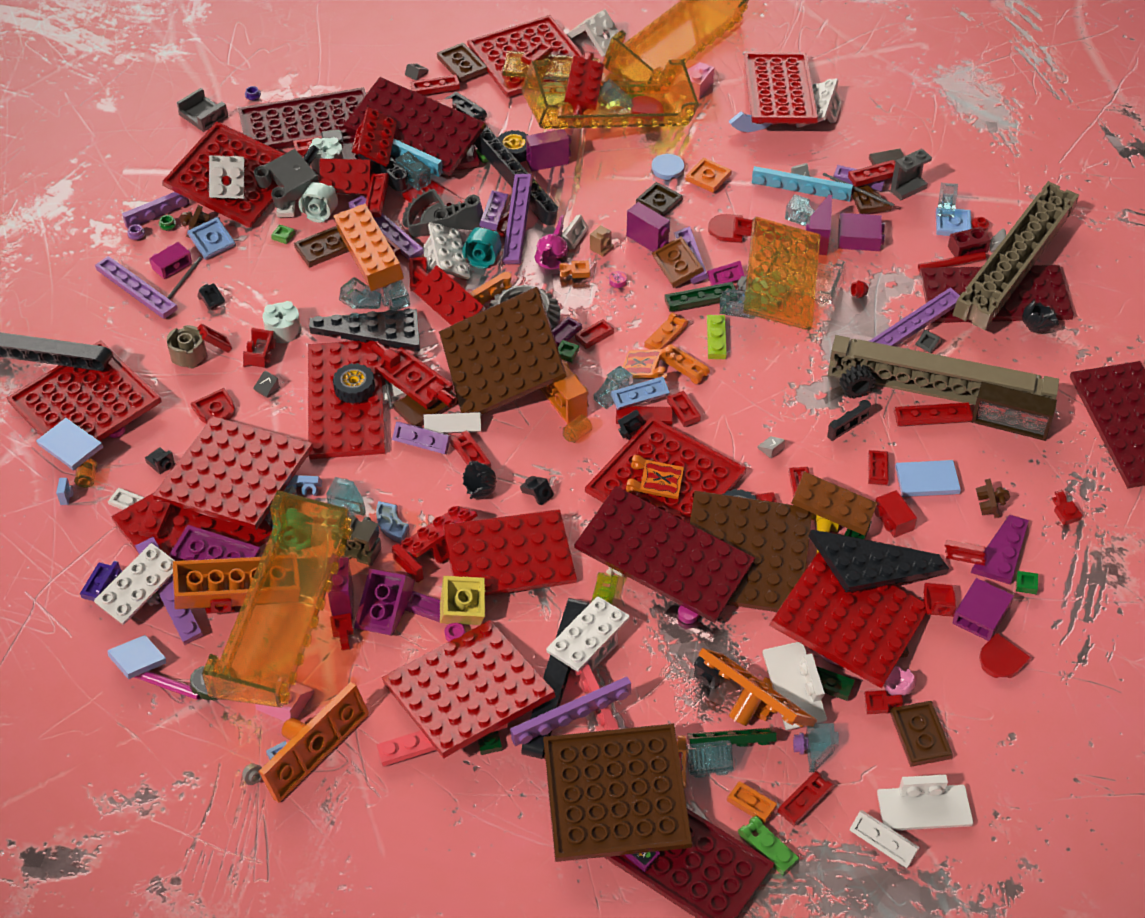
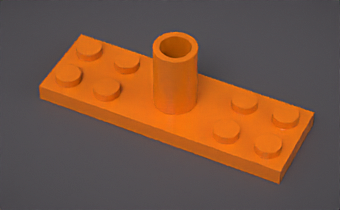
M705 648L701 649L698 655L705 660L703 662L705 665L712 669L716 667L720 670L719 674L728 680L732 679L744 687L729 713L733 720L747 726L761 701L767 704L766 708L776 714L778 712L782 714V719L791 725L795 723L802 728L804 726L814 727L817 719L729 657L719 652Z
M350 682L308 724L296 718H289L282 726V735L290 741L259 770L273 800L280 803L369 715L357 685Z

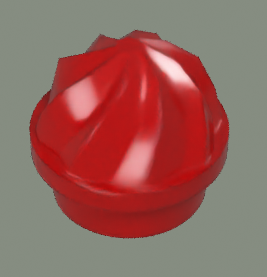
M861 280L853 282L851 285V294L857 298H862L869 291L868 285Z

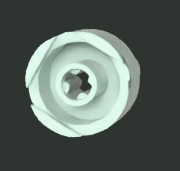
M315 138L312 140L310 146L315 145L319 148V152L311 163V168L315 169L318 174H320V158L343 159L342 146L337 138Z
M311 183L299 200L300 211L304 212L307 215L306 218L313 222H324L338 205L335 188L323 183Z
M285 301L284 303L265 306L263 313L265 330L273 331V339H276V343H288L296 339V335L301 333L299 312L293 303Z

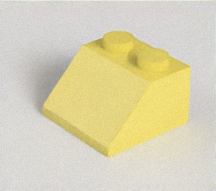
M443 576L440 623L481 625L485 617V578Z

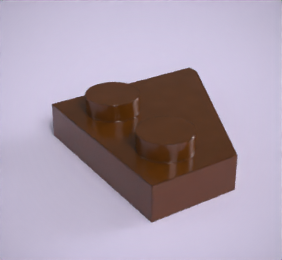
M868 185L858 186V188L882 198L880 194L874 192ZM852 189V197L859 214L891 211L892 206Z

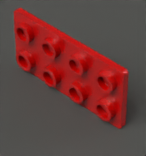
M367 107L364 120L356 130L352 152L357 155L361 154L387 167L397 122L377 110Z
M453 506L444 515L433 519L431 524L418 529L416 534L402 540L400 546L410 556L415 558L430 549L435 561L441 564L449 558L443 525L471 521L478 514L476 511Z

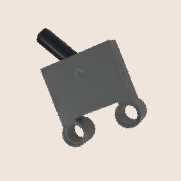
M315 145L310 146L303 158L296 149H293L268 164L255 168L254 175L260 188L269 187L272 184V180L278 185L271 192L276 208L285 209L290 203L299 199L311 183H319L318 175L310 167L319 152V148Z

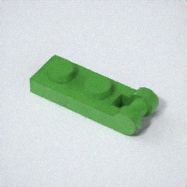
M753 816L747 826L743 825L738 829L739 835L756 852L775 863L774 868L782 876L799 862V857L767 829L757 816ZM756 831L759 835L755 837L752 832Z

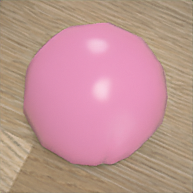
M895 666L885 682L884 688L890 695L905 696L914 689L916 678L910 669L903 671L900 666Z

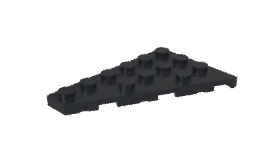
M406 308L404 310H387L385 312L371 311L363 314L351 313L350 315L336 314L328 317L316 316L310 318L309 321L310 333L322 334L329 337L332 334L341 335V339L358 340L365 343L368 340L378 341L383 346L397 348L407 346L415 348V351H420L417 309Z
M811 530L808 535L846 593L945 575L949 570L939 554L818 530Z

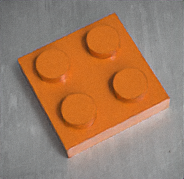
M703 157L686 174L685 180L714 193L729 178L731 169Z

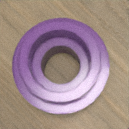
M134 224L128 228L127 234L130 239L139 240L145 235V231L140 225Z
M803 733L793 737L794 752H799L800 755H803L804 750H808V737H804Z

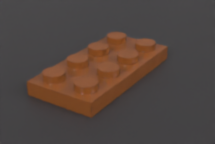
M804 471L791 504L865 536L877 502Z

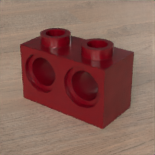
M981 226L950 234L948 248L954 257L979 252L988 253L991 239Z

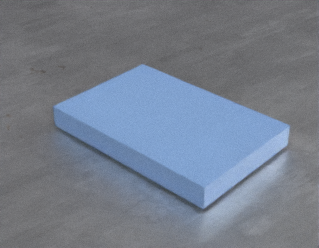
M67 418L36 440L40 447L73 471L103 448L100 441Z
M953 460L901 462L895 465L902 497L960 494L961 489Z

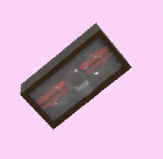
M981 382L971 423L1046 441L1057 400Z

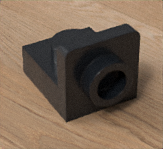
M215 283L205 284L200 287L197 297L199 300H203L208 310L225 303V299Z
M636 409L618 420L621 427L618 430L623 439L627 437L630 440L632 438L630 433L638 430L646 422Z
M161 447L145 457L146 463L159 474L175 465L173 453L171 451L165 452Z

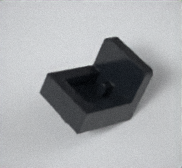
M531 476L520 486L522 493L533 495L539 505L544 504L554 495L548 480L545 478Z
M699 656L694 662V677L699 679L705 686L715 689L720 682L719 671L703 663L705 660Z

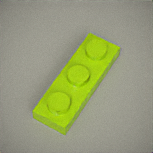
M707 315L708 359H726L725 315Z

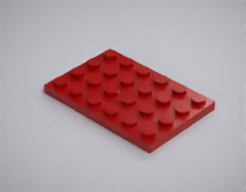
M560 509L443 525L452 576L485 578V596L572 584L577 581Z

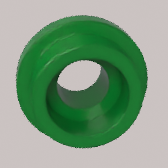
M164 215L160 218L159 227L162 230L169 231L176 226V220L171 215Z

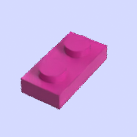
M741 261L707 271L711 286L739 280L742 276L745 277Z

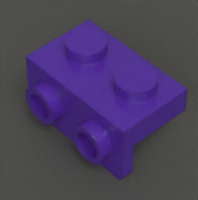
M113 561L112 565L99 562L81 590V598L94 601L122 572L119 562Z

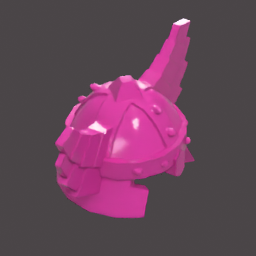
M561 215L554 233L542 236L536 245L535 261L544 268H559L560 260L557 259L563 256L567 257L569 247L566 240L561 237L564 227V215Z

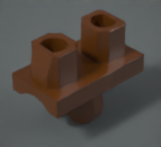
M198 205L194 215L190 211L183 212L179 219L183 226L188 225L189 230L208 222L210 215L202 212L203 206Z
M986 479V485L976 488L979 500L989 498L988 501L979 503L982 515L993 513L994 518H999L1000 513L997 503H1000L1001 506L1006 505V501L1010 499V493L1002 487H998L997 491L994 492L991 479Z

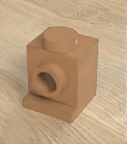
M600 225L590 234V250L604 257L614 248V245L611 244V230Z

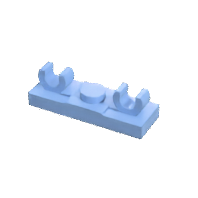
M662 376L611 392V396L617 410L668 396L670 392Z
M294 475L286 489L295 490L297 487H302V494L306 495L307 490L312 488V495L316 496L318 493L316 487H322V479L319 476Z

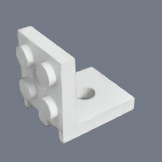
M606 9L586 19L567 33V36L571 39L586 31L601 57L625 41ZM603 32L607 34V39L604 38Z
M209 155V197L244 198V157ZM223 176H229L232 179L230 185L225 186L222 184L221 179Z

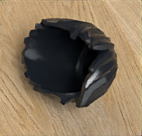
M1035 299L1023 311V322L1032 332L1042 333L1059 325L1054 310L1051 311L1049 306L1045 307L1041 303H1036Z
M470 461L462 477L463 485L466 486L470 499L485 498L495 490L497 482L495 472L487 465L478 461Z

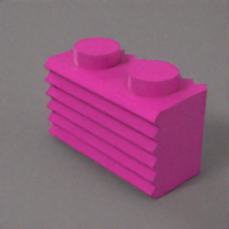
M179 241L149 258L151 268L163 279L169 278L175 272L177 273L184 267L186 268V266L192 264L190 251L181 245Z

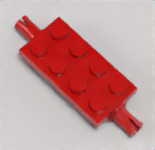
M588 51L584 53V58L573 55L564 102L570 103L572 106V120L575 121L577 117V122L582 121L585 110H596L604 63L593 61L594 54L591 52L589 56Z
M437 265L429 274L420 266L415 268L420 272L419 274L415 270L413 271V276L421 281L413 292L450 325H454L486 309Z
M378 341L371 346V351L381 357L380 363L375 366V372L425 409L431 407L438 400H441L450 408L456 404L457 398L449 393L453 390V384L402 347L396 351L390 348L387 349Z

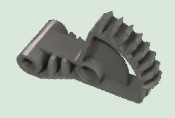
M429 188L427 192L423 191L422 195L417 194V198H412V203H408V207L405 208L402 223L403 226L408 228L412 237L430 234L428 227L430 222L441 224L448 228L473 230L476 227L482 228L480 227V221L484 212L480 198L477 195H469L464 203L459 201L458 204L454 205L453 203L451 206H445L435 189L431 190ZM436 202L423 212L420 223L413 224L416 215L424 207Z

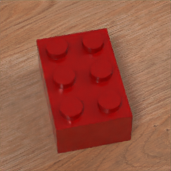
M320 158L319 183L334 187L336 194H368L371 174H373L372 160Z

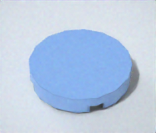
M662 154L653 159L651 169L656 177L671 180V178L675 177L676 179L683 174L685 165L684 161L676 155Z

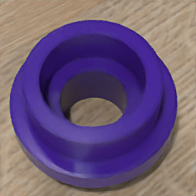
M256 86L246 88V99L254 101L261 96V92Z

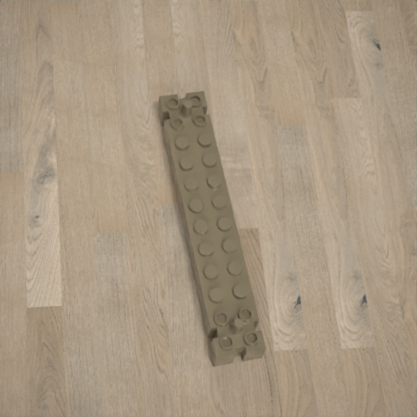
M1048 181L1042 188L1041 193H1038L969 283L966 291L957 299L953 315L964 321L970 319L973 325L986 330L993 317H996L1064 225L1067 217H1070L1077 204L1079 194L1070 190H1060V186Z
M835 335L828 376L841 378V375L843 373L846 374L847 369L851 370L852 366L856 368L857 365H866L872 371L876 380L875 385L962 403L969 402L972 405L976 404L981 382L1051 399H1056L1059 385L1058 378L1044 376L1042 379L1041 375L860 339H851L850 341L849 337Z

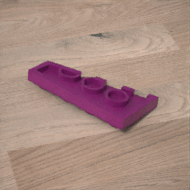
M1009 515L986 547V565L975 564L972 567L971 573L1011 584L1029 520Z
M187 525L169 557L177 561L258 557L261 550L260 547Z

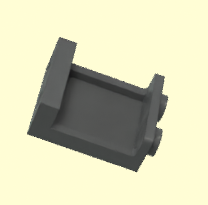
M202 88L177 102L179 115L203 132L211 128L216 121L221 122L228 117L226 104L224 102L215 104L205 97Z
M921 148L896 160L890 192L902 201L927 189L928 183L921 177L924 164L930 162L932 156Z

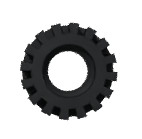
M857 365L856 368L852 366L851 370L847 369L846 374L843 373L839 379L845 395L856 399V396L861 398L862 394L864 396L867 395V392H871V388H874L876 384L872 371L866 365Z

